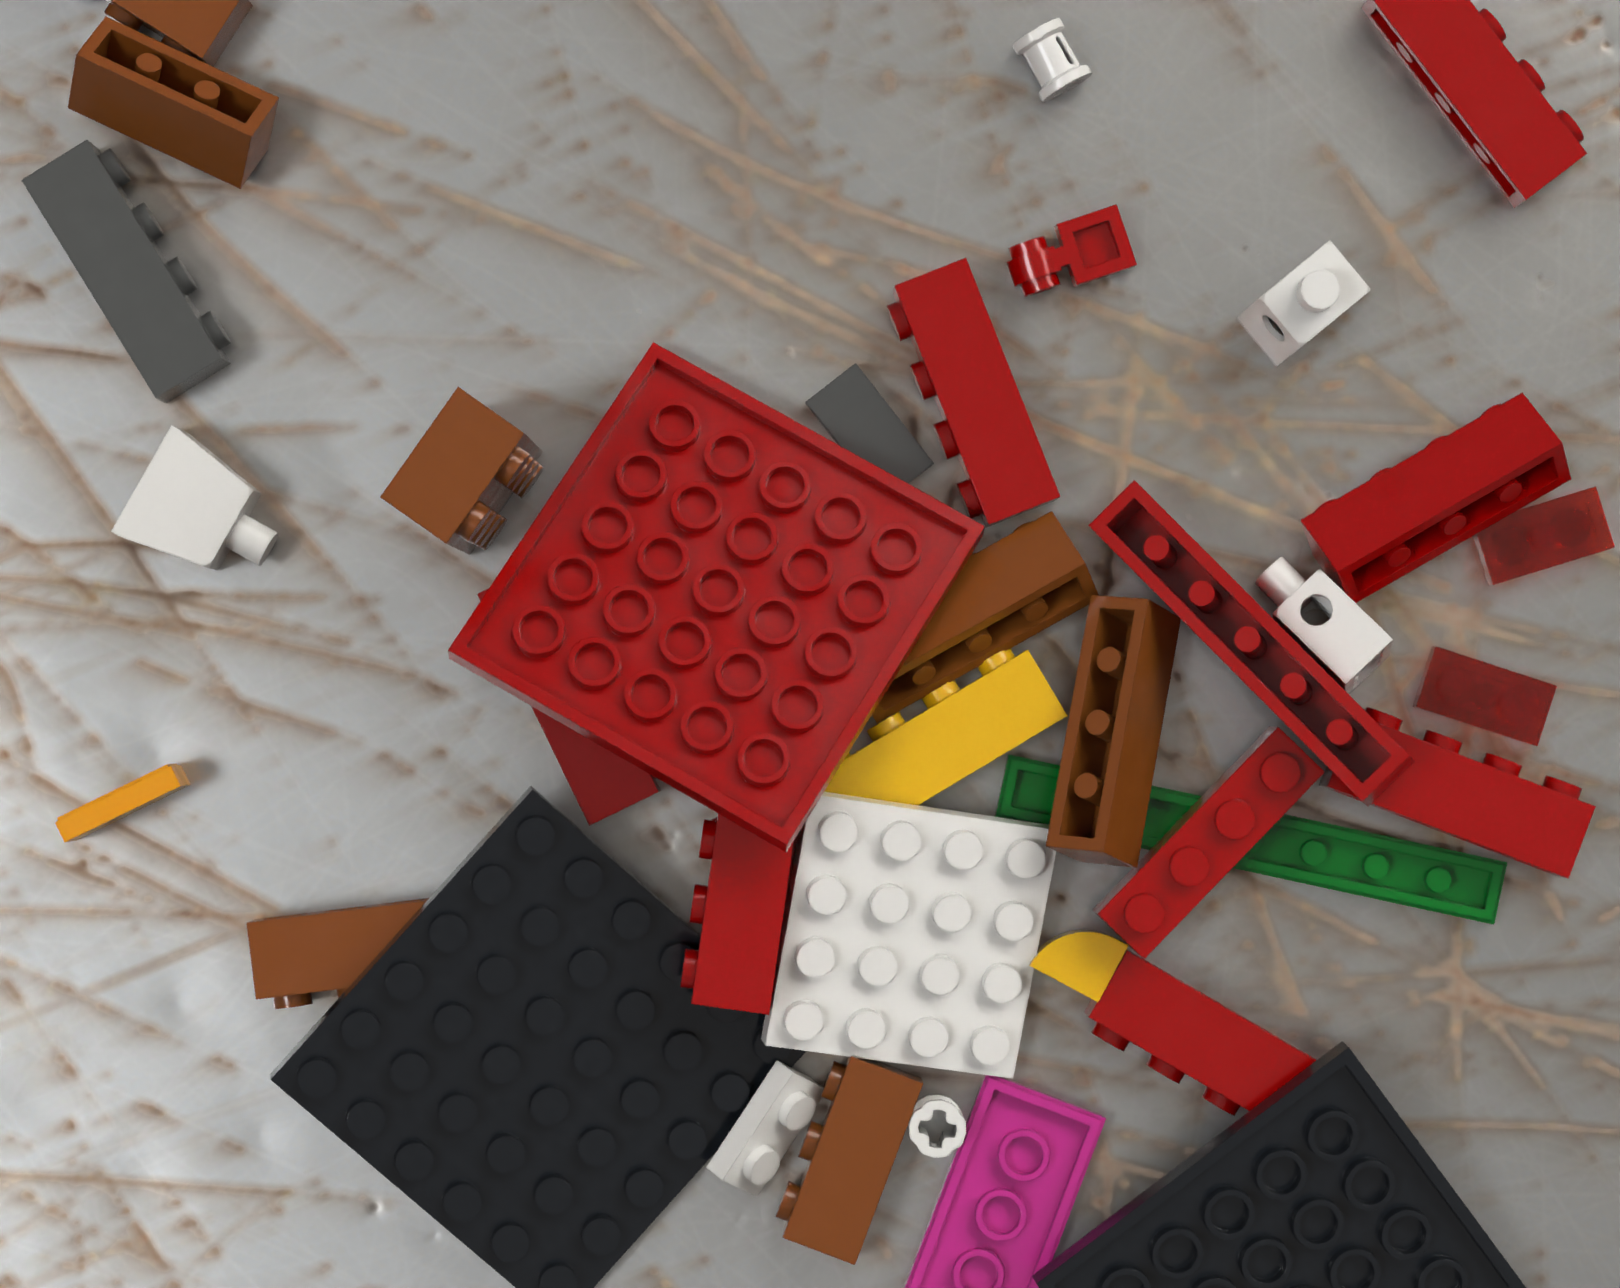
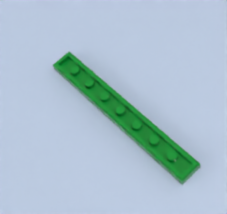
M1008 754L994 816L1049 825L1060 765ZM1152 785L1141 848L1150 850L1201 796ZM1284 814L1233 868L1494 925L1507 862Z

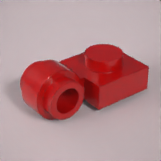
M1117 204L1056 224L1054 229L1060 244L1058 248H1055V246L1048 247L1045 236L1008 248L1012 260L1007 262V266L1014 287L1021 286L1024 297L1061 285L1057 273L1063 271L1062 268L1066 266L1073 286L1076 287L1137 265Z

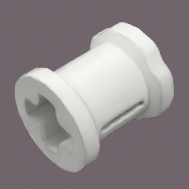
M1060 18L1044 23L1012 45L1018 56L1023 55L1041 85L1042 88L1038 95L1042 102L1050 101L1066 93L1092 75L1088 65H1080L1062 33L1065 27Z
M930 1094L917 1100L908 1123V1132L911 1141L917 1145L922 1154L932 1158L947 1157L953 1150L963 1144L966 1135V1121L958 1104L950 1097L941 1094ZM933 1110L944 1111L946 1122L954 1125L952 1131H942L939 1141L929 1140L927 1129L919 1127L920 1120H931Z

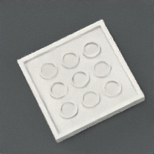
M824 792L798 833L782 921L769 1015L765 1014L761 1036L764 1045L1013 1079L1034 968L1029 966L1038 951L1056 856L1055 850L1046 847L1049 825Z

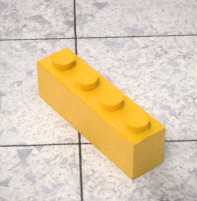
M1011 649L999 651L984 660L983 664L977 667L982 675L978 679L961 689L955 680L947 682L921 698L927 709L906 722L898 711L868 729L867 733L872 742L852 754L848 752L824 792L920 805L1068 715L1029 650H1024L1016 656Z

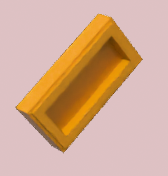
M166 764L58 817V821L55 824L64 842L77 841L191 784L182 765Z

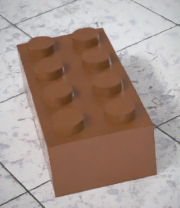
M457 387L380 498L444 543L470 555L476 546L487 550L507 522V519L499 513L513 493L523 498L535 484L544 469L537 462L543 451L521 430Z

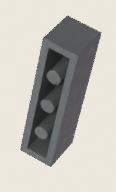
M85 140L21 180L156 399L168 403L231 364L222 348L231 343L230 339L211 311L201 316L189 296L190 293L198 289L195 282L178 257L168 261L155 241L162 237L164 233L146 204L143 202L134 207L122 186L130 182L131 179L111 148L101 153L96 146Z

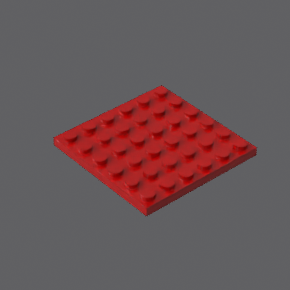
M653 342L448 649L449 659L787 852L980 542L985 526Z

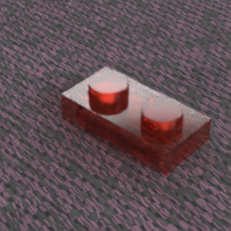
M1596 486L1517 510L1473 536L1488 586L1615 548Z
M1432 646L1412 707L1531 746H1538L1557 686L1437 646Z

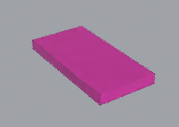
M984 1075L966 1122V1135L963 1144L954 1153L903 1288H1039L1032 1275L1053 1260L1106 1117L1004 1077Z

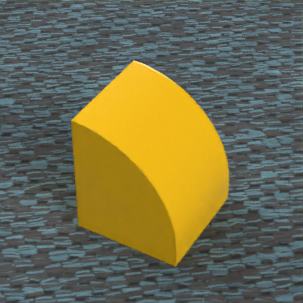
M1086 929L1067 931L1043 943L1038 948L1037 954L1029 966L1099 1002L1128 945L1100 931Z

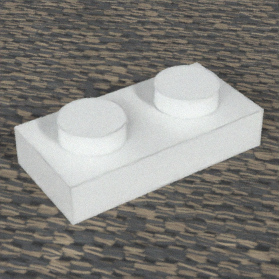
M776 1060L706 1168L722 1181L757 1197L764 1185L778 1171L780 1161L801 1129L813 1118L816 1106L822 1099L823 1087L809 1076Z

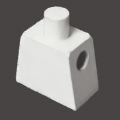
M1329 240L1257 299L1236 319L1277 367L1371 289L1331 240ZM1268 317L1278 325L1284 336L1276 331Z
M172 425L111 531L125 539L213 570L219 569L230 550L261 566L271 552L279 534L249 517L261 493L194 437Z
M1282 556L1272 563L1256 580L1255 584L1278 606L1273 612L1272 618L1348 694L1355 690L1390 656L1393 639L1320 569L1305 580ZM1320 609L1330 619L1322 625L1314 626L1308 624L1302 616L1308 610Z

